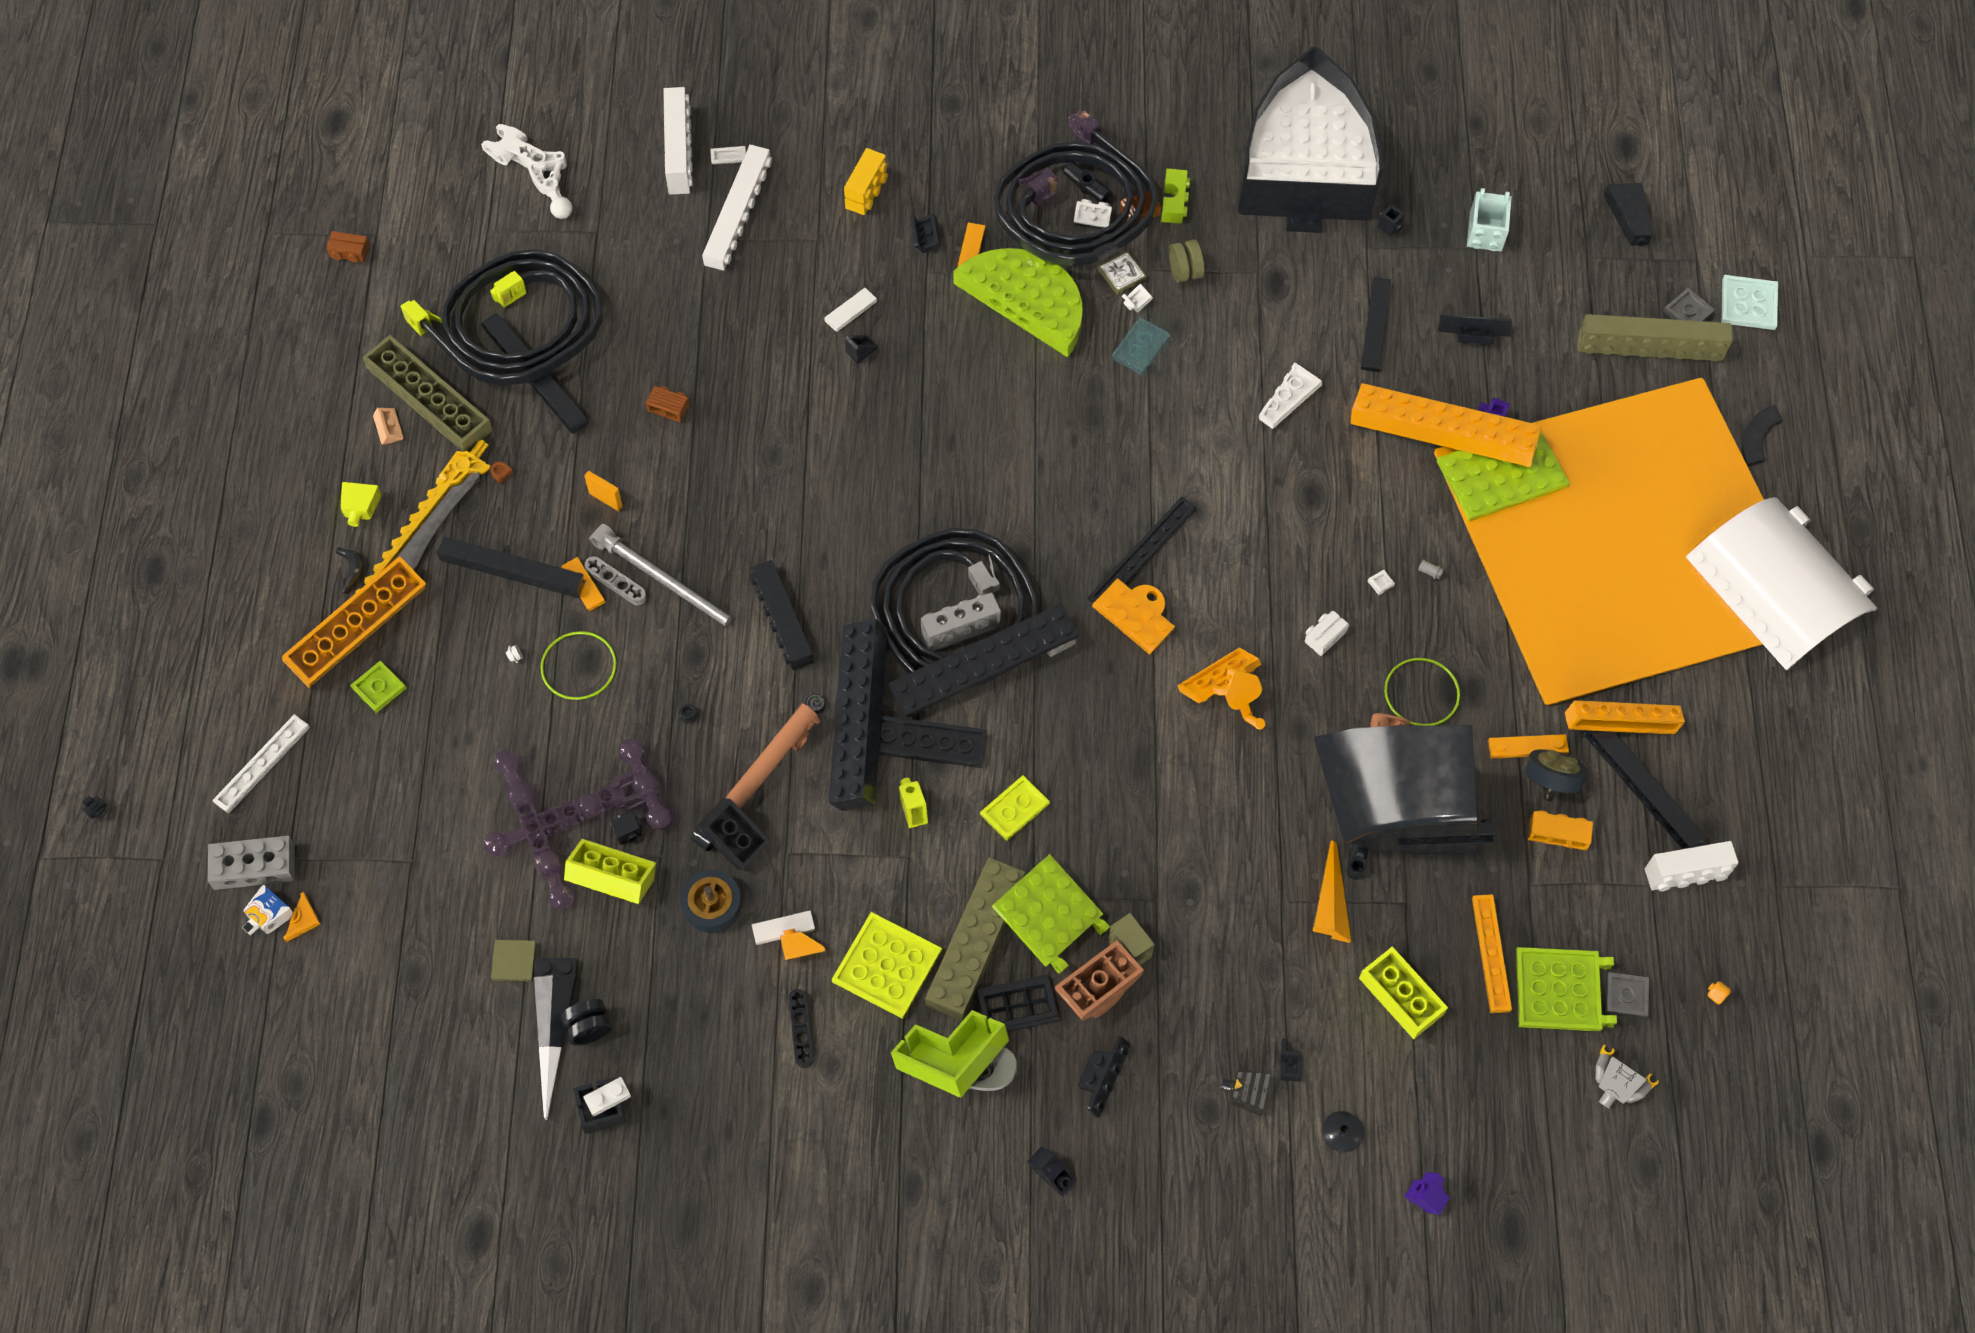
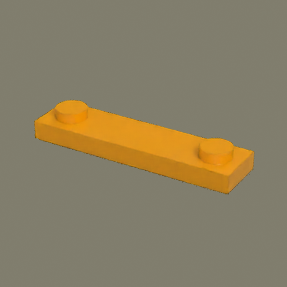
M1566 734L1489 738L1488 740L1491 758L1529 757L1532 751L1538 749L1555 750L1566 755L1569 753Z

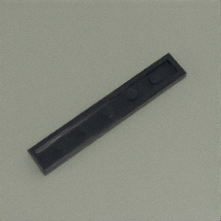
M1373 277L1361 362L1362 370L1379 372L1391 279Z

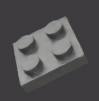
M1689 288L1683 291L1663 310L1673 320L1705 321L1715 311Z
M1608 972L1606 975L1605 1013L1647 1018L1649 977Z

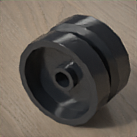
M585 1000L569 1007L561 1014L564 1028L569 1029L567 1037L571 1045L581 1046L595 1042L612 1031L613 1025L610 1017L605 1015L607 1009L603 1000Z

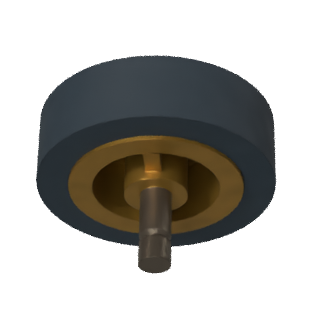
M704 870L694 874L686 881L680 893V905L684 918L693 928L702 932L714 933L728 928L736 921L741 911L742 900L737 883L731 876L719 870Z

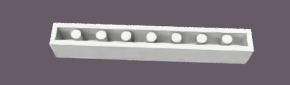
M749 145L702 255L705 266L724 271L726 265L730 264L731 253L737 247L738 236L741 237L743 233L744 222L747 223L749 210L750 208L753 209L755 196L760 193V184L762 181H765L766 170L772 164L769 149Z

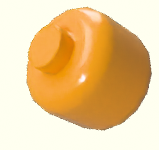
M1720 981L1716 984L1712 983L1708 987V990H1710L1708 997L1716 1004H1721L1731 992L1730 988Z

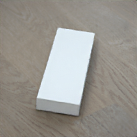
M864 288L827 315L825 322L838 332L877 302V298Z
M811 910L752 924L756 945L780 940V935H784L783 931L795 928L796 932L800 931L804 934L815 931Z

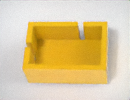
M868 148L865 149L844 187L846 209L865 215L867 210L871 209L874 197L879 195L881 185L886 182L888 177L886 173V155Z

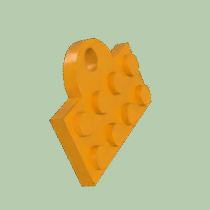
M1117 578L1092 606L1149 655L1175 628L1173 624L1161 615L1165 607V599L1162 593L1150 585H1140L1131 590ZM1154 594L1157 600L1150 601L1147 595Z

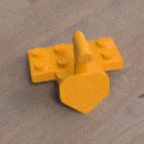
M1240 647L1177 685L1181 693L1197 703L1206 701L1213 694L1225 695L1228 705L1234 710L1240 709L1242 717L1246 722L1260 730L1265 727L1264 719L1253 716L1249 707V703L1257 699L1262 692L1258 676L1251 674L1255 668L1261 665L1259 658Z

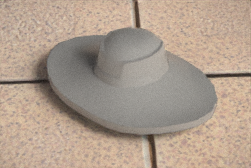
M1003 1047L971 1085L970 1089L994 1091L1007 1086L1017 1072V1061L1014 1054Z

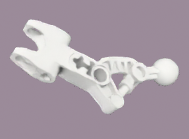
M498 124L496 127L497 134L503 139L498 142L484 141L481 144L483 150L495 161L503 165H507L512 159L528 168L537 189L542 194L551 197V213L559 219L569 217L573 209L572 203L567 198L561 196L559 188L560 171L567 167L564 153L561 151H542L526 143L528 138L522 131L514 127ZM551 171L549 178L545 179L542 173Z

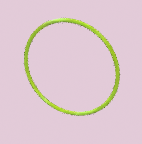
M584 631L571 632L557 638L548 646L541 661V675L546 686L556 695L570 700L587 699L599 694L610 684L616 671V656L610 644L602 637ZM585 634L594 636L608 646L613 656V672L608 682L597 692L583 697H569L555 691L548 684L544 675V660L548 651L555 643L571 635Z
M1413 658L1399 663L1391 670L1385 682V698L1392 712L1397 717H1402L1392 707L1388 698L1387 687L1393 672L1408 662L1427 661L1440 666L1452 677L1457 688V702L1453 711L1439 722L1419 724L1410 721V724L1436 726L1447 721L1457 710L1460 701V688L1452 672L1439 662L1426 658Z

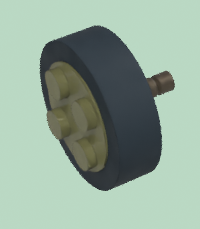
M1546 749L1532 751L1525 767V774L1532 781L1546 788L1543 795L1545 800L1551 799L1553 790L1563 793L1581 791L1588 772L1587 768L1575 758L1555 750Z

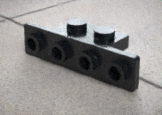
M1442 314L1440 315L1438 331L1456 333L1457 342L1463 344H1494V335L1510 336L1512 319Z
M1118 1036L1111 1053L1098 1050L1093 1051L1078 1085L1081 1090L1093 1092L1087 1109L1097 1118L1100 1117L1105 1109L1107 1099L1113 1090L1118 1074L1121 1072L1125 1057L1129 1053L1130 1044L1122 1036Z

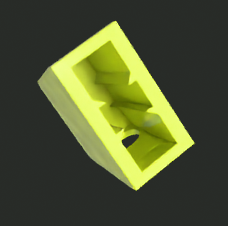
M342 482L341 510L344 517L349 518L348 525L357 527L359 526L360 519L369 520L372 518L381 498L377 485Z
M911 778L902 779L899 792L908 827L913 828L928 824L926 802L917 781L912 782Z

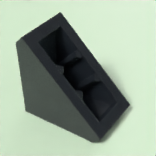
M849 335L845 337L846 353L857 364L878 349V346L867 335Z

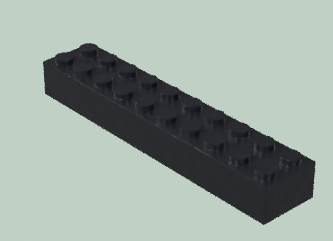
M877 619L843 626L829 803L841 811L874 806L876 801L888 630Z

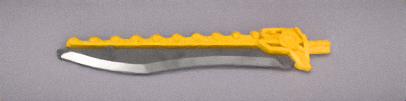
M479 440L471 452L456 451L440 473L439 478L436 479L438 486L428 490L427 496L429 498L419 503L418 509L420 511L410 515L409 521L411 523L401 527L400 533H402V536L392 540L391 546L393 548L383 552L382 558H384V561L374 565V575L366 577L364 584L370 582L397 559V556H400L413 570L418 566L423 553L442 522L473 485L480 481V475L490 470V465L479 459L488 447L485 441Z

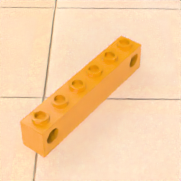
M1574 700L1565 712L1569 730L1675 734L1685 723L1681 706Z

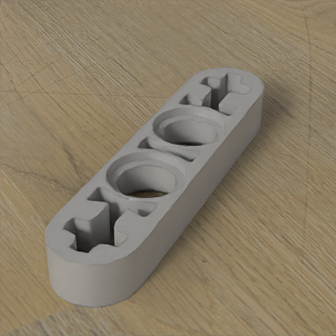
M598 557L586 559L585 569L590 576L634 605L645 603L646 592L641 586ZM591 564H592V565L597 564V568H595V567H592V568H591L590 565H591ZM607 572L613 574V577L609 580L603 578V575ZM625 582L628 584V587L622 590L618 588V585ZM633 593L636 595L641 594V597L635 598Z

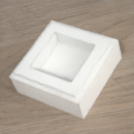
M1385 570L1368 579L1369 584L1378 595H1381L1395 585Z

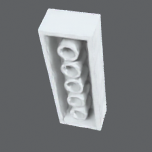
M685 87L664 88L665 175L669 194H689L690 186H693L691 176L693 171L691 161L692 148L690 147V144H692L690 133L691 106L689 105V94H685Z

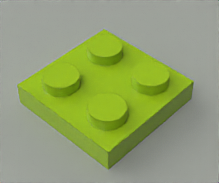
M381 661L350 685L376 713L406 689L405 685Z

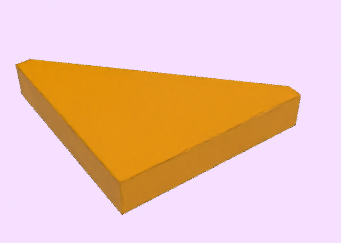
M304 892L300 894L301 897L290 919L287 933L283 937L286 942L320 925Z

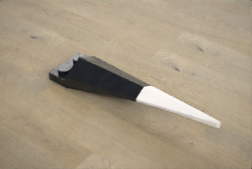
M536 958L534 985L543 1110L546 1120L549 1116L566 1029L563 1026L561 1014L571 1006L577 979V958Z

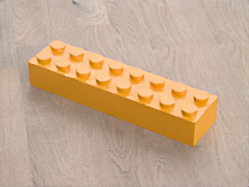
M399 556L282 656V661L310 688L425 589L426 583Z

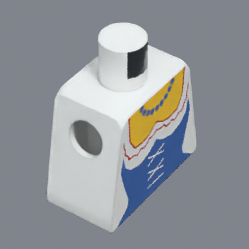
M263 885L244 909V913L250 920L242 928L250 936L258 928L269 934L292 917L293 912Z

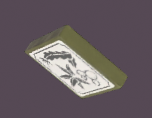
M1128 251L1098 266V271L1116 295L1147 280V275Z

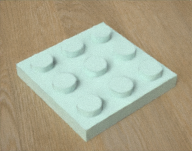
M1724 275L1722 279L1721 322L1731 323V325L1775 330L1777 327L1778 282Z

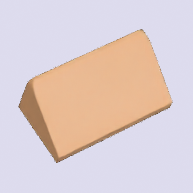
M377 408L373 418L381 444L386 445L403 440L404 437L395 408Z

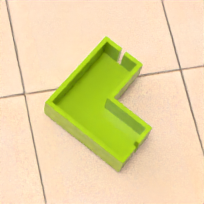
M972 1010L948 1038L915 1024L905 1036L906 1042L901 1040L892 1050L891 1055L896 1069L961 1098L1008 1043L1009 1038L1005 1024L992 1018L987 1019V1016Z

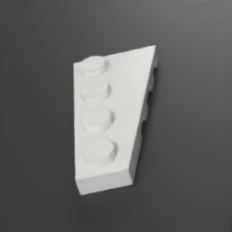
M1294 363L1291 371L1284 377L1281 386H1278L1274 396L1270 398L1259 414V420L1273 429L1321 387L1322 381L1297 363Z

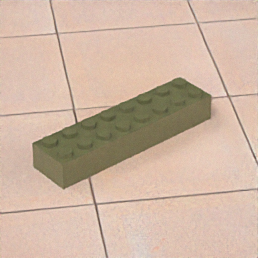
M1586 314L1578 332L1579 352L1587 354L1602 353L1605 355L1667 357L1716 362L1723 361L1732 343L1731 323Z
M391 335L362 357L366 368L462 452L472 450L479 440H483L493 431L490 420Z
M988 857L925 998L926 1007L958 1020H964L1006 924L1002 917L993 909L992 905L1025 876V871Z

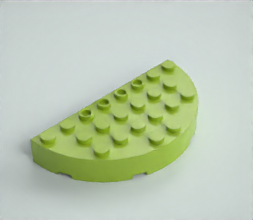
M1006 248L978 254L962 263L953 271V284L1066 357L1073 351L1081 331L1082 300L1077 285L1067 271L1059 264L1045 262L1023 249Z

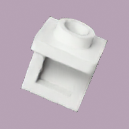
M1141 284L1128 296L1122 295L1126 300L1124 302L1125 306L1130 311L1134 309L1137 313L1153 299Z

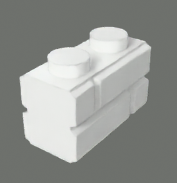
M1331 611L1328 615L1326 613L1323 614L1318 620L1319 623L1316 626H1310L1305 633V643L1320 656L1330 649L1347 632L1349 624L1334 611Z

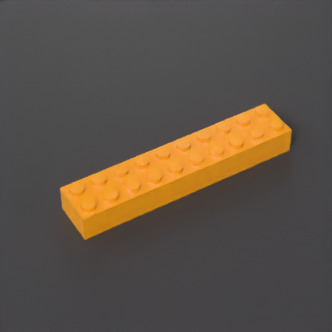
M1363 383L1360 386L1352 408L1350 423L1531 467L1542 429L1541 425Z

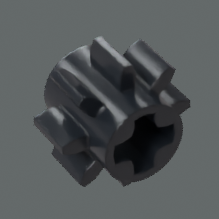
M97 795L94 798L88 796L82 801L84 804L82 811L92 820L95 817L101 819L107 813L104 810L107 804Z

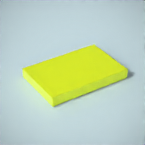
M1022 775L980 812V815L1008 841L1050 804V801Z

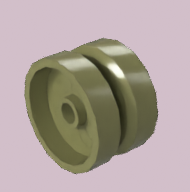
M1193 239L1185 241L1184 246L1181 243L1170 244L1169 261L1176 282L1188 281L1189 276L1192 279L1203 278L1204 262L1198 242Z

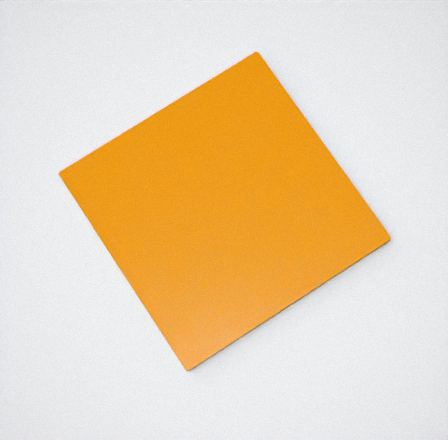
M1703 378L1533 422V424L1537 423V425L1542 426L1541 432L1570 482L1566 488L1472 521H1468L1450 488L1545 705L1550 706L1763 645L1686 558L1689 553L1722 525L1747 508L1764 500ZM1440 447L1435 449L1434 454L1437 459L1458 450Z

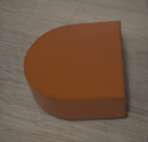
M496 462L491 466L490 473L492 478L500 484L513 473V470L504 462Z

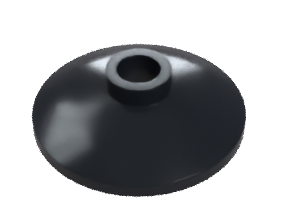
M1338 1111L1326 1118L1322 1127V1135L1326 1144L1333 1150L1350 1152L1361 1144L1364 1129L1361 1121L1354 1114ZM1346 1127L1348 1132L1343 1133L1340 1128Z

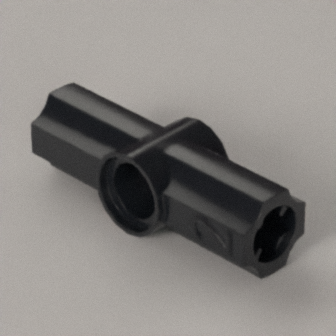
M1069 162L1063 170V174L1077 184L1082 193L1090 194L1099 202L1105 203L1108 201L1112 191L1095 179L1093 172L1085 171L1074 162Z

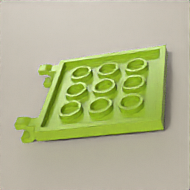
M1050 854L992 905L993 909L1046 967L1050 963L1058 974L1069 966L1058 955L1092 925L1099 935H1102L1110 928L1104 920L1099 918L1103 915L1099 908Z
M1517 947L1519 1027L1601 1031L1602 1026L1614 1028V1024H1617V1015H1602L1599 967L1604 970H1611V966L1614 965V957H1599V951Z

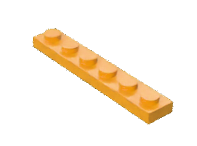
M1493 894L1476 895L1472 897L1490 1013L1511 1012L1512 1007Z

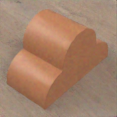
M1116 940L1056 985L1055 990L1080 1019L1084 1021L1091 1016L1097 1018L1113 1007L1123 996L1124 992L1138 980L1144 970Z

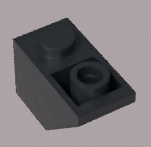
M1042 1146L1027 1161L1036 1174L1061 1196L1076 1181L1056 1154Z

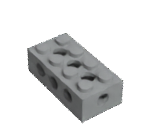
M983 593L975 599L964 600L958 605L947 606L939 612L924 615L921 618V636L926 647L936 652L999 629L1001 611L993 593Z
M290 836L208 844V883L214 890L295 881V844Z

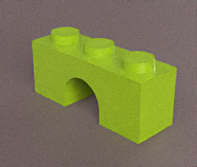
M1166 170L1164 193L1172 194L1175 197H1164L1161 222L1182 224L1183 217L1187 216V206H1184V202L1188 203L1189 192H1186V188H1189L1190 178H1187L1188 170Z

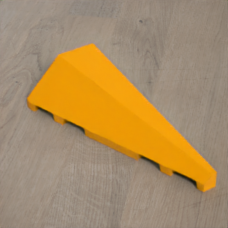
M1331 840L1313 931L1331 935V939L1350 943L1351 935L1338 846L1335 841Z

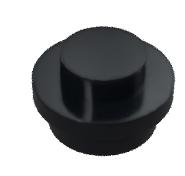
M686 704L680 708L679 717L685 723H692L698 718V709L694 705Z

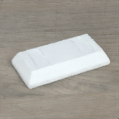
M745 146L711 149L712 164L742 162L746 154Z

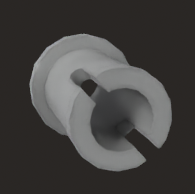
M1423 560L1418 571L1432 576L1435 580L1436 578H1441L1444 569L1440 565L1435 566Z

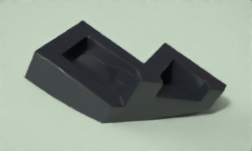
M1282 1039L1280 1080L1301 1082V1053L1291 1048L1287 1044L1288 1041L1286 1039Z

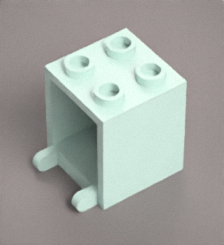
M1481 188L1480 192H1476L1470 210L1467 247L1502 251L1509 232L1512 196H1509L1510 192H1505V195L1484 193L1485 189Z

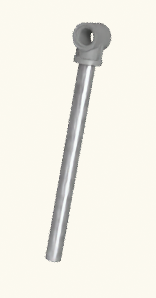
M601 524L589 537L591 543L598 549L604 550L606 548L610 554L616 552L724 626L730 623L732 619L730 615L622 544V539L618 536L615 537L614 531L607 525Z

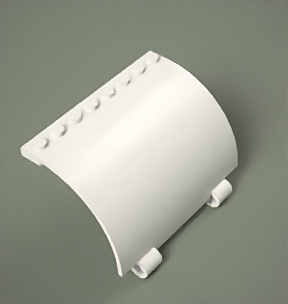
M1773 497L1765 499L1736 515L1707 537L1686 558L1778 662L1788 670L1833 632L1853 619L1867 612L1875 611L1877 607L1867 597L1874 590L1873 587L1862 575L1852 579L1805 528L1811 521L1798 506L1788 511L1777 498Z

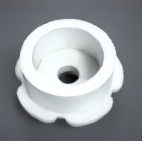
M517 645L508 646L507 657L511 662L519 663V660L523 658Z

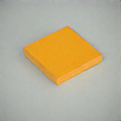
M591 471L584 475L590 495L618 512L623 508L617 487Z

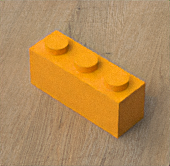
M1542 810L1534 811L1530 817L1528 840L1587 851L1591 844L1593 822L1587 821L1585 818H1570L1564 814L1553 815Z

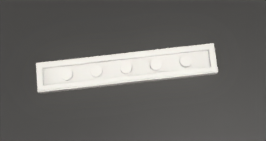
M294 714L213 799V802L229 814L306 733L310 726Z

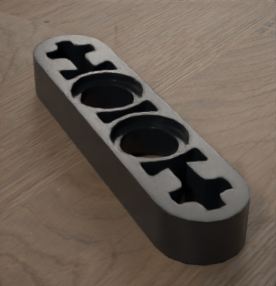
M795 989L789 994L794 1056L799 1067L808 1068L814 1060L807 995L803 990ZM796 995L804 998L800 1000L801 1008L798 1009L796 1001L793 1000L796 999ZM797 1014L806 1016V1020L801 1024L796 1023L794 1018ZM804 1033L808 1036V1040L805 1043H799L796 1037ZM801 1048H805L806 1056L810 1057L807 1058V1062H802V1059H799L802 1057Z

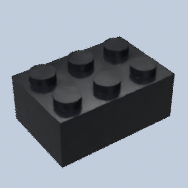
M723 798L696 826L736 869H744L770 842L764 833L729 798Z

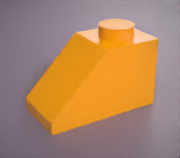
M795 928L784 930V935H780L785 960L825 951L823 945L800 931L796 932Z

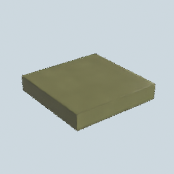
M495 940L491 980L533 982L536 941Z

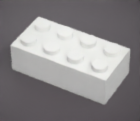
M1728 841L1654 854L1645 867V872L1651 891L1657 889L1659 891H1666L1674 886L1684 888L1691 883L1701 885L1714 879L1716 881H1723L1728 878L1729 874L1737 866L1738 860L1732 842Z

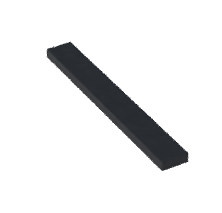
M1181 497L1088 596V600L1094 603L1117 578L1127 585L1194 513L1196 506Z

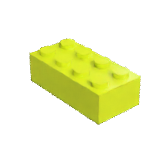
M581 839L566 860L564 880L639 904L654 882L656 862Z
M1393 947L1362 970L1359 977L1363 984L1413 1039L1441 1018L1448 1008Z

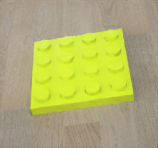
M871 912L833 976L832 983L903 1019L939 957L942 948Z

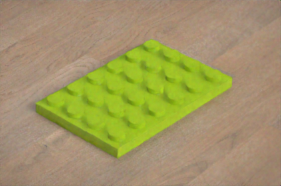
M1542 432L1531 467L1461 450L1438 457L1436 461L1468 521L1568 487L1570 484Z

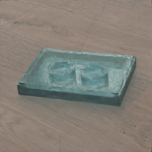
M1139 317L1113 352L1111 359L1142 375L1170 338V333Z

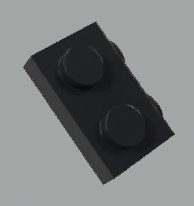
M934 214L919 220L915 216L910 217V229L914 237L912 242L915 248L925 253L941 246L937 217Z

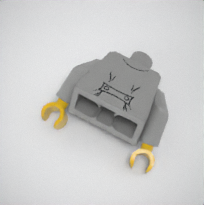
M1603 1045L1596 1064L1595 1080L1599 1083L1598 1087L1605 1091L1599 1100L1602 1105L1609 1109L1615 1099L1623 1104L1625 1102L1633 1103L1644 1098L1659 1083V1080L1654 1083L1650 1081L1652 1074L1644 1078L1612 1056L1614 1049L1612 1048L1611 1052L1608 1053L1604 1049L1606 1045Z

